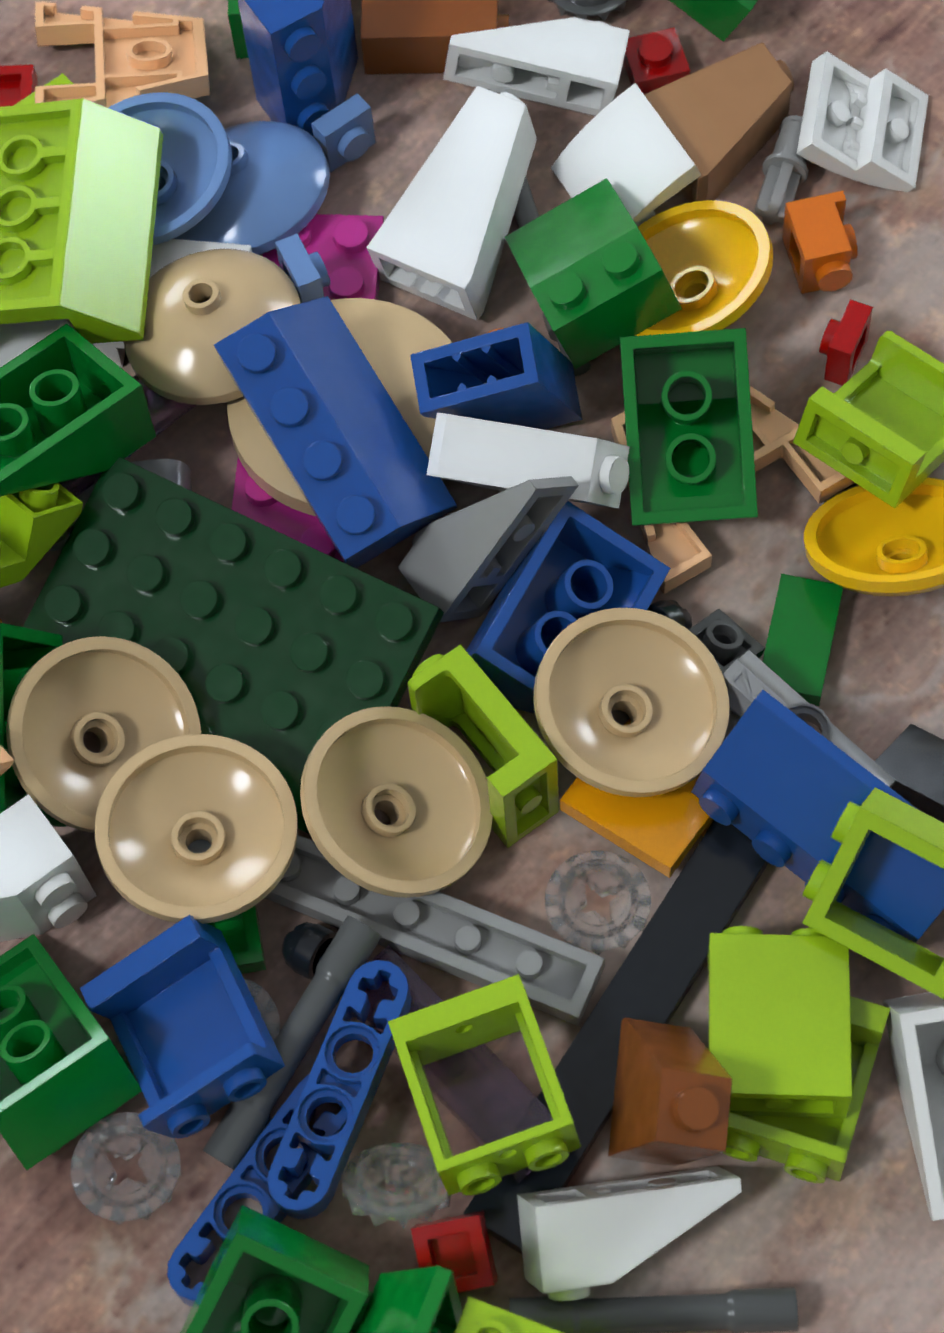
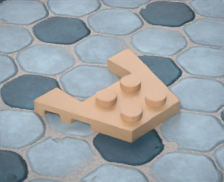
M35 2L37 46L95 43L96 67L95 83L35 86V103L84 98L108 108L122 100L147 93H177L193 99L210 95L203 18L139 11L133 13V21L103 18L102 8L82 6L80 8V15L57 13L56 3Z
M750 386L755 472L782 458L818 504L855 483L794 444L793 440L799 424L776 410L773 400ZM624 411L611 418V432L615 443L627 446ZM687 522L640 525L648 553L670 567L667 576L660 586L664 594L711 567L712 554Z

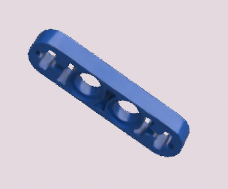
M375 960L367 962L356 969L349 979L269 1169L267 1179L269 1193L281 1212L291 1218L304 1220L316 1217L326 1210L333 1199L395 1048V1042L388 1021L407 1015L410 1011L412 996L407 978L398 966L389 961ZM382 981L389 982L392 995L396 998L394 1001L383 999L377 1007L373 1019L377 1029H384L383 1033L379 1034L365 1024L371 1009V1004L365 990L367 988L378 990ZM352 1017H355L360 1022H353L351 1021ZM353 1040L366 1042L373 1049L372 1061L368 1067L360 1072L348 1073L336 1066V1053L342 1045ZM329 1102L337 1103L344 1107L347 1112L346 1124L337 1134L324 1137L318 1136L310 1130L309 1119L315 1108ZM299 1143H305L317 1153L332 1155L330 1161H326L316 1154L310 1169V1175L314 1183L318 1185L315 1192L303 1190L298 1200L292 1199V1192L284 1181L288 1176L300 1177L309 1159L304 1149L297 1148Z
M309 1074L299 1082L173 1251L168 1262L167 1276L172 1289L185 1304L193 1306L203 1282H199L193 1289L188 1288L191 1278L185 1269L192 1260L197 1264L203 1265L216 1250L212 1240L206 1238L212 1230L224 1241L229 1231L224 1223L225 1213L234 1201L241 1198H251L262 1206L263 1215L279 1223L287 1216L281 1212L269 1193L267 1183L269 1170L266 1168V1158L269 1151L281 1143ZM339 1105L341 1111L336 1115L329 1111L323 1112L312 1126L314 1133L318 1136L328 1137L341 1131L347 1120L345 1108ZM314 1109V1111L312 1112V1114L310 1115L309 1122L312 1120V1118H313L314 1115H315V1112H316L315 1109ZM300 1142L299 1146L305 1150L309 1158L305 1169L300 1177L288 1176L284 1181L292 1192V1199L298 1200L299 1195L303 1190H306L313 1180L310 1175V1169L316 1154L326 1161L330 1157L328 1154L317 1153L303 1142Z

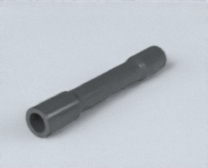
M351 916L346 917L318 962L314 977L274 1040L285 1067L266 1079V1086L259 1093L248 1099L231 1103L203 1148L204 1152L233 1170L237 1167L269 1122L272 1108L344 993L349 979L356 969L367 962L382 937L378 932Z
M795 1287L733 1289L719 1294L589 1298L571 1301L551 1300L548 1296L509 1298L511 1313L563 1333H661L728 1330L733 1333L798 1331V1306Z

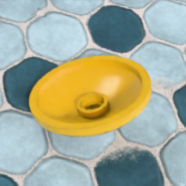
M704 200L672 207L639 225L638 228L661 266L682 309L635 336L724 330L744 315L764 290L773 266V246L767 230L760 219L750 210L735 203Z
M926 478L896 508H893L861 486L848 489L827 500L812 514L805 526L804 547L810 565L820 575L834 584L866 595L909 596L944 587V480Z

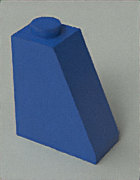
M529 322L410 354L420 414L424 417L436 419L437 413H445L544 430L583 420L572 362Z

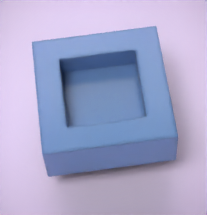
M358 93L311 123L313 137L320 144L326 156L330 173L346 162L360 158L370 146L376 143L371 107Z
M297 233L275 242L280 268L283 269L294 283L301 303L324 297L323 288L330 285V278L319 253L316 251L308 254Z

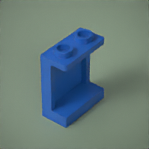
M191 915L186 916L80 987L89 1010L109 1018L112 1022L149 1108L138 1115L143 1128L173 1139L185 1138L196 1134L210 1123V1115L230 1102L242 1101L256 1095L266 1086V1079L285 1067L221 930L207 923L202 924Z

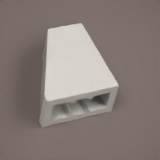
M437 413L426 475L499 491L507 490L531 479L572 476L579 486L568 501L619 509L621 494L626 488L629 479L627 459L630 447L599 438Z

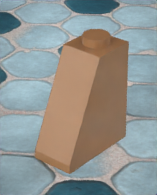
M763 42L645 94L647 100L701 173L700 177L680 190L689 203L715 200L780 128L782 120L789 115L790 95L794 90L792 74L784 61L775 60Z

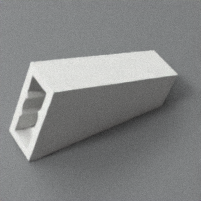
M479 86L472 92L367 246L369 255L374 266L378 268L379 277L382 281L471 319L479 320L488 300L505 245V236L508 235L537 141L527 106L518 97L508 92H500L498 94Z

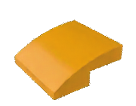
M630 719L624 725H630ZM700 774L686 785L674 791L651 797H627L599 790L577 777L560 799V810L668 878H671L700 835L704 836L714 821L701 808L699 798L691 793Z

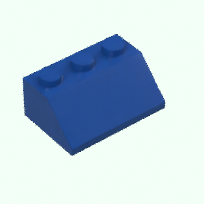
M238 0L257 102L272 121L295 125L313 136L311 123L345 101L357 65L358 50L351 0Z
M567 501L506 582L466 651L515 709L535 714V677L544 654L560 632L579 618L600 610L611 608L648 610L670 567Z

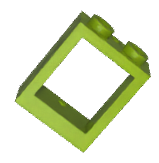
M875 787L861 806L850 801L838 820L831 838L841 843V846L832 864L821 859L812 873L802 896L813 902L802 924L944 999L943 957L836 901L871 831L944 869V823Z
M519 974L388 1021L437 1172L448 1196L461 1192L463 1195H476L496 1187L501 1182L502 1176L527 1167L532 1171L552 1168L565 1161L569 1156V1152L581 1148L573 1119ZM521 1031L553 1120L454 1156L424 1065Z

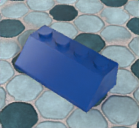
M328 296L267 312L214 344L223 365L344 563L358 568L418 532L429 523L436 521L457 508L456 502L441 478L426 475L429 462L427 455Z
M765 690L758 694L709 760L691 793L699 798V804L708 816L722 825L729 826L732 824L752 840V846L759 856L776 867H787L805 882V887L821 859L832 864L841 843L832 839L831 835L850 801L861 806L876 787L914 807ZM871 831L836 901L916 943L944 909V869Z

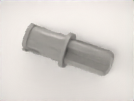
M790 115L782 120L773 153L768 155L763 162L762 171L765 178L755 205V212L763 217L762 221L769 225H772L773 222L784 223L785 203L794 201L798 186L802 185L808 177L807 159L796 154L803 116Z

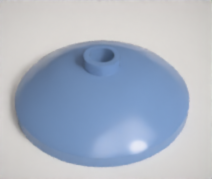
M155 92L141 94L108 107L161 129L164 135L153 245L164 243L187 232L214 208L230 178L232 149L222 123L212 110L203 103L177 93Z
M276 121L246 122L225 129L232 149V168L227 186L221 198L208 215L193 228L174 239L251 245L252 253L261 255L275 249V242L296 233L298 234L313 219L324 202L329 187L330 172L326 156L317 140L307 131L292 124Z

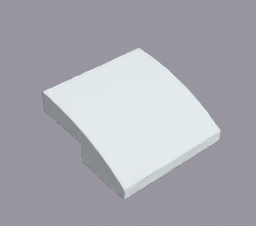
M826 51L812 61L796 154L849 179L880 188L908 193L916 187L929 95L886 68L870 79Z
M636 83L602 109L572 139L551 167L571 198L607 178L637 227L656 215L653 211L701 176L695 163Z

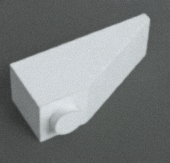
M571 17L451 35L443 80L472 87L479 86L497 93L508 92L518 98L596 116L614 100L630 30L610 26L600 21H589Z
M718 1166L517 1194L525 1280L541 1293H548V1298L551 1300L571 1301L586 1298L591 1295L590 1287L614 1283L741 1193V1178Z

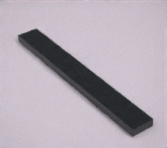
M715 820L713 821L555 1069L576 1128L581 1148L569 1152V1156L565 1161L552 1168L532 1171L527 1167L502 1176L501 1182L496 1187L474 1195L464 1211V1214L483 1211L488 1234L522 1254L517 1194L566 1188L612 1115L622 1019L631 1018L663 1024L670 1022L708 961L710 933H722L730 926L768 865V862L754 850L751 843L752 840L732 824L726 826ZM542 1090L514 1134L553 1120Z

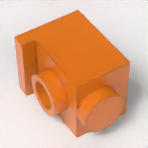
M843 190L785 203L782 239L801 294L819 290L827 292L836 291L848 285L853 278L850 260L857 258L858 248L852 225L850 223L843 225L846 197Z

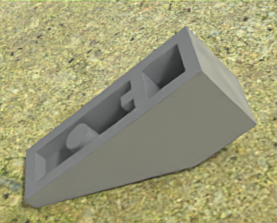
M572 476L531 479L431 522L414 536L412 540L413 546L398 566V569L422 600L439 607L444 612L440 622L481 617L579 485Z

